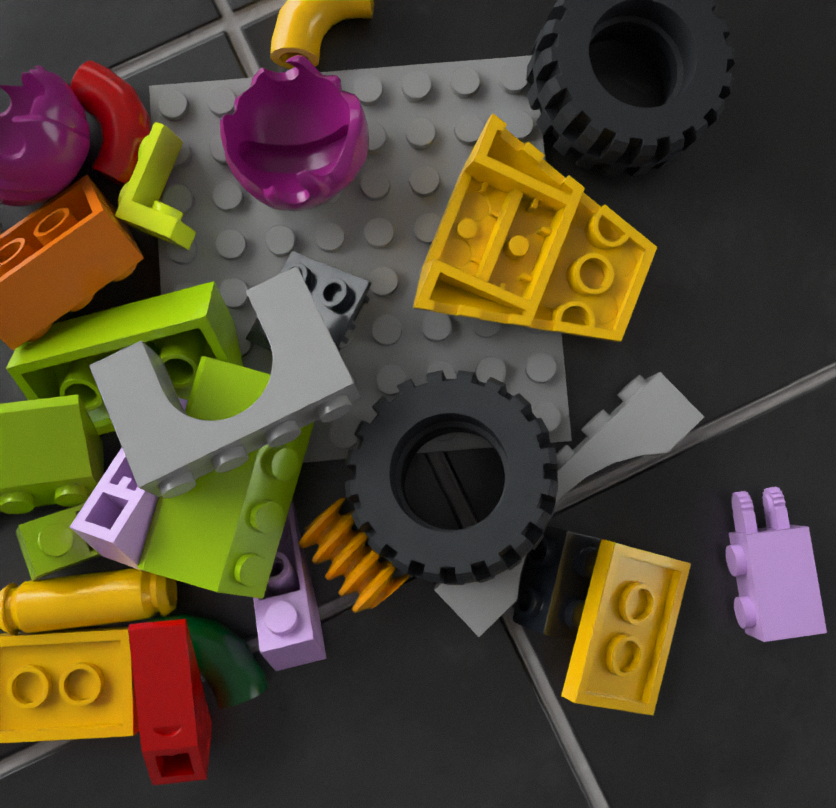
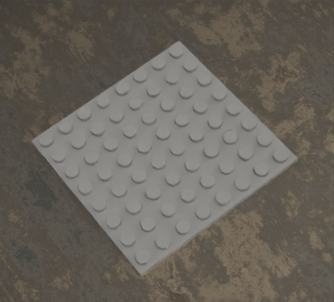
M533 55L320 72L322 75L338 76L341 79L342 90L355 94L358 97L368 123L369 148L364 165L350 185L330 201L301 212L273 209L258 201L236 180L226 161L220 136V120L226 114L232 115L235 113L234 101L251 87L252 78L149 86L151 127H153L155 122L166 125L183 142L159 202L183 213L181 221L196 232L189 251L158 239L161 295L215 281L235 322L243 366L271 374L272 352L246 340L257 318L246 290L279 275L292 251L372 283L366 295L370 298L368 304H364L356 320H352V323L356 325L354 331L348 329L345 337L349 339L348 343H341L339 345L341 348L339 352L362 398L351 403L352 409L340 418L328 422H322L321 419H318L314 422L303 463L347 459L348 450H357L360 440L354 435L361 420L369 424L373 421L377 413L372 406L382 396L391 402L401 394L397 385L409 379H412L415 386L427 383L426 373L443 370L446 379H457L458 371L463 370L475 372L477 380L484 383L490 377L505 383L508 393L513 396L520 393L531 404L532 413L536 418H542L549 431L551 443L572 441L562 333L413 309L422 266L457 179L491 114L494 113L507 124L506 129L524 144L526 142L531 143L545 155L543 134L536 123L541 112L540 109L532 110L530 108L527 96L533 85L529 84L526 80L527 65ZM454 432L440 435L430 440L416 454L494 447L488 441L475 434Z

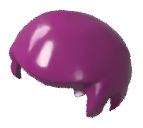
M296 55L286 61V63L295 66L286 72L278 73L266 68H261L252 78L251 87L235 99V113L232 115L226 114L220 120V136L230 170L247 192L261 203L273 209L301 212L330 201L355 179L367 158L369 130L366 116L358 97L355 94L342 90L341 79L336 75H322L306 57Z
M40 65L34 66L35 69H29L30 72H22V86L0 85L2 90L8 93L11 101L9 108L0 114V204L14 207L31 206L53 198L74 180L89 152L90 126L87 122L84 108L71 87L62 77L47 71Z

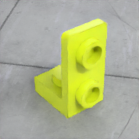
M155 122L150 134L142 140L139 146L138 162L130 181L122 187L119 193L118 209L115 217L138 231L189 251L196 232L181 221L183 216L181 211L159 202L183 142L166 125Z

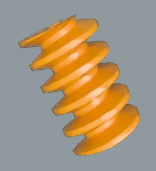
M343 496L305 528V532L298 545L304 549L318 544L319 547L311 561L315 565L328 560L332 561L325 578L328 581L341 576L346 578L338 594L343 597L357 592L359 596L352 607V611L357 613L376 607L397 590L410 575L404 574L392 578L396 567L392 566L393 564L388 560L379 562L380 556L371 546L367 547L365 545L368 539L367 535L360 530L353 531L352 526L355 522L351 514L354 511L343 515L338 513L346 499Z

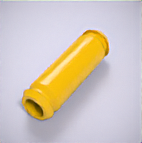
M136 568L31 580L23 582L20 586L10 583L0 590V629L11 635H16L20 630L25 633H37L151 619L158 612L165 617L176 608V580Z

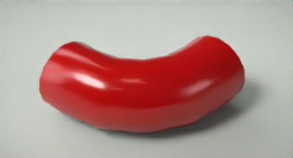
M93 60L86 61L74 74L70 87L80 101L84 111L95 118L101 127L102 143L91 169L107 180L123 187L130 181L136 167L138 150L142 140L150 134L152 129L151 119L134 87L109 68Z

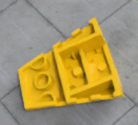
M492 113L457 179L421 269L413 309L621 342L657 246L608 206L604 205L601 207L583 192L585 188L570 175L564 177L543 160L545 155L529 142L525 144L506 129L507 124Z

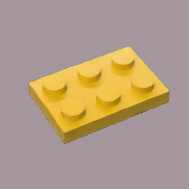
M601 539L562 697L577 704L654 715L691 563Z
M129 627L56 630L37 633L19 632L16 635L1 633L0 743L134 736L138 733L139 723L128 635Z

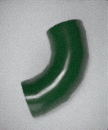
M190 614L154 618L141 622L187 620L199 673L207 680L214 692L219 708H228L241 704L268 689L264 672L248 644L220 622Z

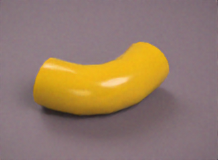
M287 0L279 11L273 32L271 60L281 67L292 69L295 66L286 63V61L296 55H302L316 67L319 64L322 39L328 30L345 19H372L374 0Z

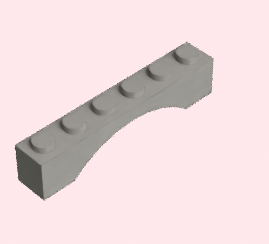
M661 372L648 377L646 380L641 375H638L619 392L617 396L623 402L610 415L603 409L582 428L581 431L587 437L572 450L568 445H565L556 453L558 463L556 503L584 478L613 463L637 456L668 453L704 416ZM526 555L522 558L523 562L510 571L507 569L499 573L494 579L482 583H465L464 585H446L436 582L434 589L472 631L480 637L517 601L520 573Z

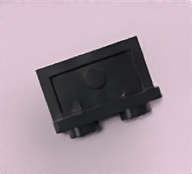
M547 525L540 543L535 550L531 549L527 553L517 601L515 602L513 621L542 635L576 640L601 538Z

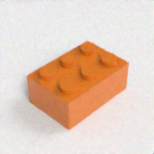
M88 175L82 177L0 235V339L11 350H15L26 341L33 342L40 339L49 331L54 321L69 311L75 312L84 308L93 299L98 290L111 281L117 282L128 277L135 270L137 263L144 259L128 225L115 217L117 210Z

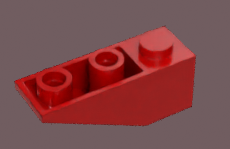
M177 619L129 624L128 635L141 749L152 785L207 780L212 722L187 620Z

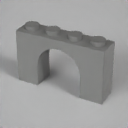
M297 266L246 290L269 340L273 363L269 382L262 395L254 404L238 415L217 421L199 420L188 416L180 403L162 358L142 340L89 365L138 488L158 497L163 496V498H172L184 494L196 486L195 479L214 470L218 473L233 470L249 459L248 453L267 444L269 447L284 445L300 435V428L318 419H321L322 422H328L340 418L352 409L351 403L362 398Z

